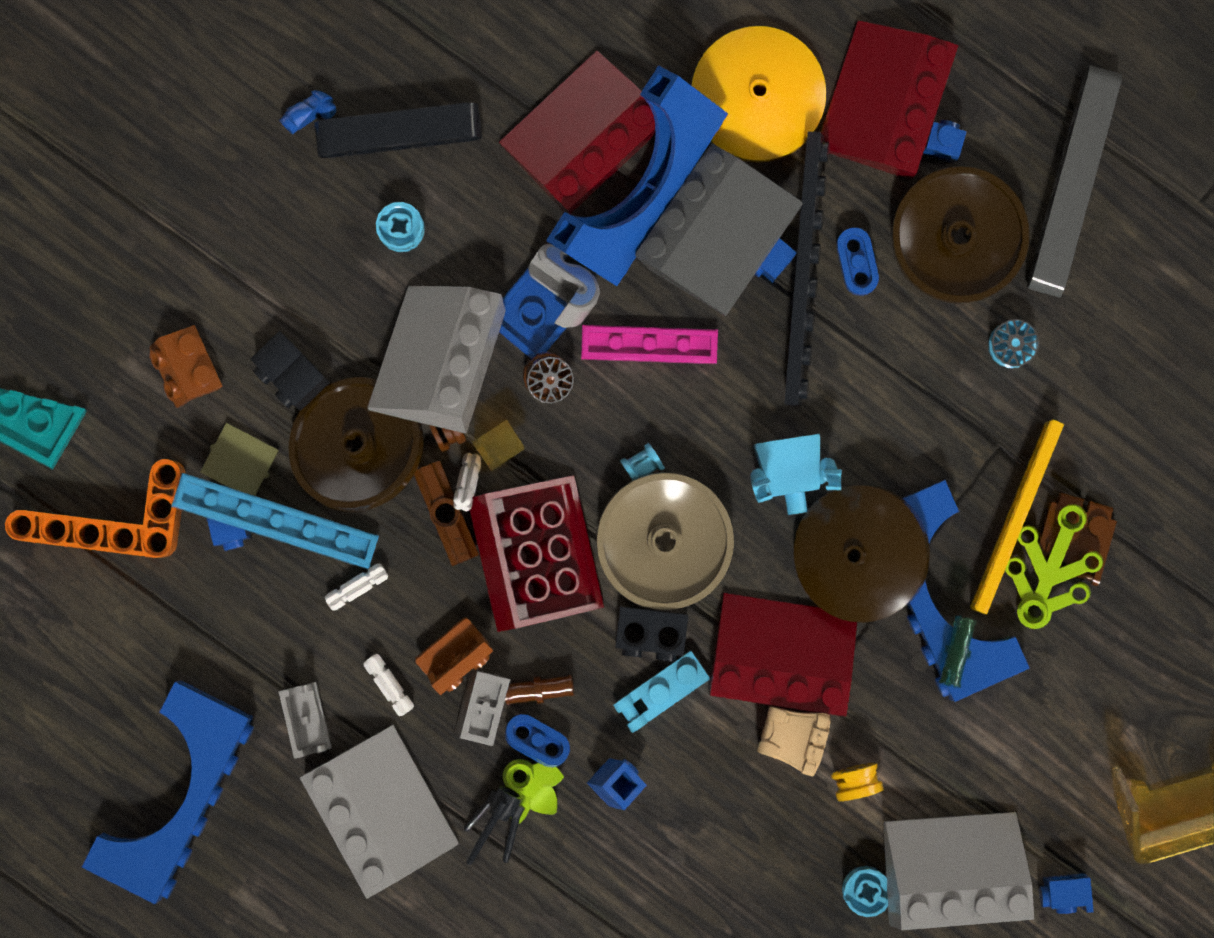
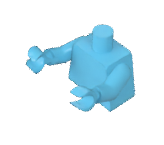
M820 434L753 445L760 469L757 468L751 472L750 480L758 503L770 500L776 496L785 495L788 515L805 513L808 511L805 492L819 490L820 484L826 481L828 482L826 490H841L842 469H837L834 460L831 458H824L820 461Z

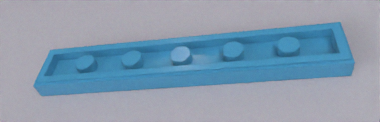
M185 473L181 474L171 507L365 569H369L379 537Z

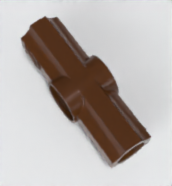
M441 461L431 463L416 470L414 477L451 565H457L480 555L462 514V509H455V517L449 523H442L437 517V510L441 505L450 504L453 506L454 492Z

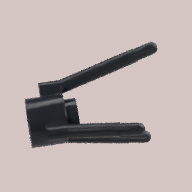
M502 785L498 787L497 791L492 789L488 799L464 826V831H470L491 807L489 813L492 816L466 860L468 865L473 864L498 819L508 821L509 817H512L503 855V862H509L519 820L525 810V807L521 805L523 797L520 794Z

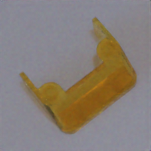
M1214 762L1212 773L1149 791L1146 783L1135 779L1125 780L1120 766L1113 767L1114 798L1130 850L1137 863L1147 864L1214 844Z

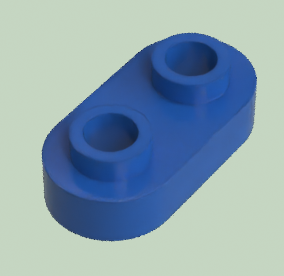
M849 228L842 232L837 240V254L845 287L854 295L864 296L876 288L879 274L869 235L860 228ZM854 240L859 244L857 252L848 250L847 243ZM858 273L864 274L867 279L866 284H857L854 279L855 275Z
M517 715L506 726L505 739L507 743L515 750L546 767L560 766L570 753L569 742L563 734L529 715ZM520 728L525 729L528 737L526 739H519L516 736V730ZM546 746H554L557 749V755L549 756L545 751Z

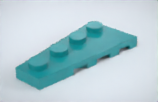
M0 389V442L53 470L87 411L84 408L60 404L57 401L45 398L40 399L13 390Z

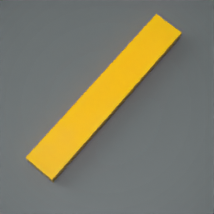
M1050 420L1044 424L970 606L974 611L982 614L988 613L1063 429V423Z

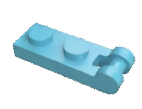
M690 650L684 656L618 700L613 706L618 713H623L629 722L626 725L634 733L707 682L710 677ZM640 698L648 708L641 714L633 705Z

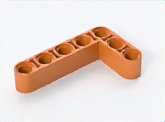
M161 459L155 462L149 475L143 525L16 510L7 517L5 530L12 539L18 541L153 558L168 557L173 554L178 544L182 510L171 507L168 517L161 518L156 512V506L163 499L168 500L172 505L181 474H186V471L179 462ZM171 465L176 471V477L172 483L165 484L162 482L160 474L164 467ZM26 516L31 522V529L27 534L22 535L17 528V524L20 518ZM58 520L65 526V533L60 539L54 538L51 533L52 524ZM93 524L98 528L99 537L96 542L91 544L86 540L84 533L86 528ZM124 529H128L133 535V541L127 548L122 547L118 542L119 533ZM158 533H162L167 539L166 548L161 552H157L152 547V539Z

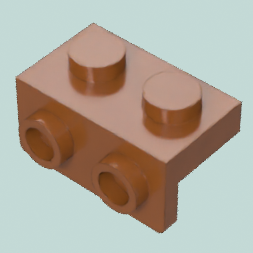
M195 325L159 337L149 347L150 360L155 369L160 371L164 380L165 393L174 402L176 408L184 406L190 400L212 393L223 387Z
M464 617L415 658V662L427 675L431 686L439 695H442L446 690L450 692L456 689L462 683L463 676L470 670H477L486 664L493 650L487 639L467 617Z

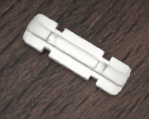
M466 453L463 456V466L460 468L456 485L457 490L453 498V506L456 510L468 511L472 508V497L475 494L479 477L478 473L481 468V456L477 453Z
M380 563L375 564L367 569V573L362 572L341 585V589H334L326 594L325 600L330 609L337 610L346 605L345 602L347 600L350 602L372 589L373 584L376 583L378 585L387 580L388 574L383 565Z
M375 654L363 663L365 669L370 675H374V682L388 702L392 701L394 704L392 707L399 716H403L414 707L413 702L408 695L404 696L402 693L404 691L390 669L386 670L384 667L386 664L380 655Z

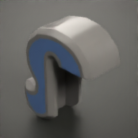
M546 244L538 250L528 266L530 277L568 303L554 324L563 328L575 327L584 321L596 305L600 295L598 281L584 267L565 262L568 257L566 253L552 244Z

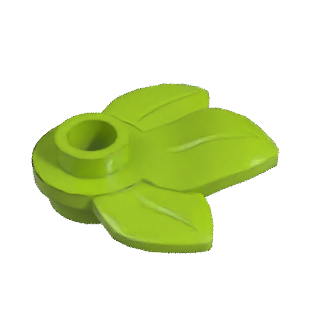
M524 759L513 760L505 767L503 772L505 786L523 797L521 805L525 807V810L520 817L519 824L526 818L530 809L541 814H556L557 796L552 787L564 778L557 767H546L540 763L531 764ZM523 770L527 775L526 780L517 782L513 776L514 772Z

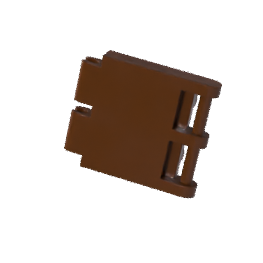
M1059 493L1056 503L1049 502L1038 540L1046 558H1049L1061 529L1058 523L1059 512L1069 504H1077L1082 507L1084 499ZM1089 501L1085 511L1087 515L1086 524L1080 531L1074 532L1063 559V566L1081 560L1087 552L1096 551L1100 553L1103 557V566L1098 572L1092 574L1084 573L1076 576L1089 580L1091 585L1098 586L1117 521L1111 520L1113 507ZM1071 511L1067 513V520L1075 524L1079 522V515ZM1089 556L1086 559V563L1089 567L1096 568L1099 565V560L1095 556Z

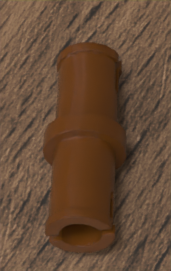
M572 675L547 679L537 676L532 681L511 683L508 686L505 698L506 705L528 701H537V704L545 703V699L575 696Z

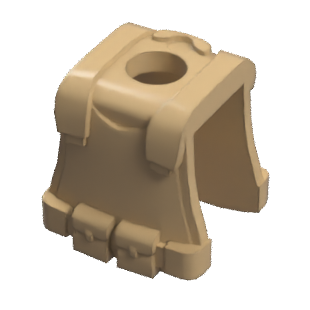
M769 706L757 752L781 760L801 771L802 774L813 777L820 765L829 735L830 714L797 712Z

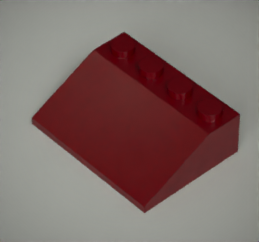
M858 21L821 130L825 137L824 142H829L830 144L829 153L912 180L917 173L959 45L926 34Z
M596 51L499 141V144L564 212L571 214L656 135L655 120L649 104L640 95L642 91L599 51Z
M574 475L472 497L473 503L470 513L497 632L604 608Z
M723 593L708 694L715 697L846 717L852 682L857 622L839 619L819 607Z

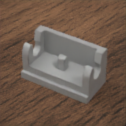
M478 669L470 671L454 732L456 736L461 739L493 746L510 679Z
M317 682L279 691L294 759L331 749L332 746Z

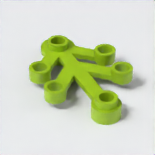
M1077 504L1066 505L1059 512L1058 523L1061 529L1048 561H1046L1038 543V530L1032 525L1023 526L1018 541L1021 545L1025 546L1039 578L1035 594L1025 575L1027 565L1023 558L1018 556L1011 557L1005 571L1008 576L1012 577L1022 599L1017 609L1018 618L1028 628H1042L1050 621L1052 612L1074 603L1083 604L1087 602L1091 591L1089 586L1082 582L1075 583L1069 592L1049 599L1048 596L1052 586L1086 572H1098L1103 566L1102 555L1096 551H1090L1081 560L1061 567L1074 532L1080 531L1087 521L1085 510ZM1071 511L1076 512L1079 515V522L1075 524L1070 523L1067 520V513ZM1023 531H1032L1034 533V540L1031 542L1025 541L1022 538ZM1089 556H1095L1099 560V565L1096 568H1091L1087 565L1086 559ZM1013 561L1019 562L1022 566L1021 572H1012L1010 570V563ZM1078 587L1083 588L1086 591V597L1083 599L1076 598L1073 593L1074 589ZM1033 605L1038 606L1041 609V615L1033 617L1029 613V607Z

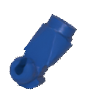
M311 91L312 95L304 99L303 102H298L286 108L287 111L279 121L293 135L317 119L319 115L324 120L332 118L336 113V106L332 103L333 98L322 91Z

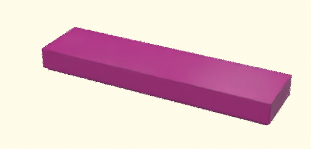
M582 325L581 360L717 364L718 330Z

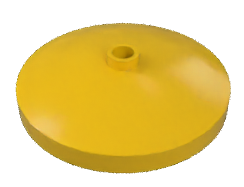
M766 26L737 29L715 41L701 57L695 69L691 85L728 113L710 143L747 162H770L786 157L798 150L807 142L808 131L814 132L818 127L826 102L824 75L820 64L811 50L793 35L783 30ZM755 86H758L760 89L765 88L766 93L763 96H757L754 94L753 88Z

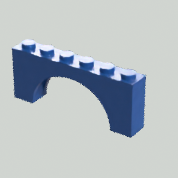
M659 65L640 93L652 110L656 129L652 157L640 182L621 203L605 213L592 217H577L564 212L546 240L615 286H618L636 258V252L680 190L728 115L727 112L681 77Z
M945 480L902 498L918 514L925 527L929 543L939 526L950 516L959 512ZM926 580L919 593L908 604L911 615L907 616V620L915 635L921 634L925 646L921 647V651L928 666L934 664L939 677L935 678V682L942 697L948 696L951 701L956 702L1030 669L1016 637L1009 636L1003 639L984 641L973 639L954 629L935 608L927 589Z
M181 680L173 684L159 713L166 716L178 727L190 751L191 780L182 806L168 824L153 834L139 838H119L106 833L100 834L96 837L82 865V868L153 904L158 903L163 897L168 899L177 883L173 876L178 866L184 868L192 853V849L188 848L193 836L199 837L205 828L208 819L203 816L208 806L214 807L223 791L219 784L224 774L231 775L239 759L234 754L240 743L243 745L247 743L254 729L253 726L249 725L253 716Z

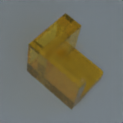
M507 420L472 442L492 472L524 450V445Z

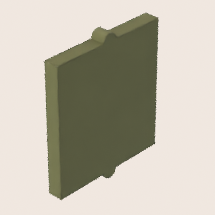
M226 423L216 443L210 445V450L212 451L200 473L229 488L256 496L264 479L270 477L268 471L279 450Z

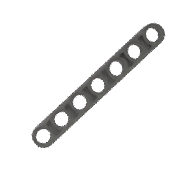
M1088 65L1085 71L1029 273L1027 289L1059 298L1064 292L1122 81L1121 73Z

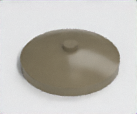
M653 473L639 477L626 484L606 505L597 529V553L608 580L627 599L651 609H679L705 598L718 586L725 576L733 555V528L730 517L722 502L702 483L688 476L676 473Z

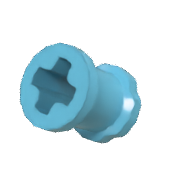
M649 443L644 445V450L630 459L623 458L620 460L632 481L649 475L657 469L660 471L665 469Z

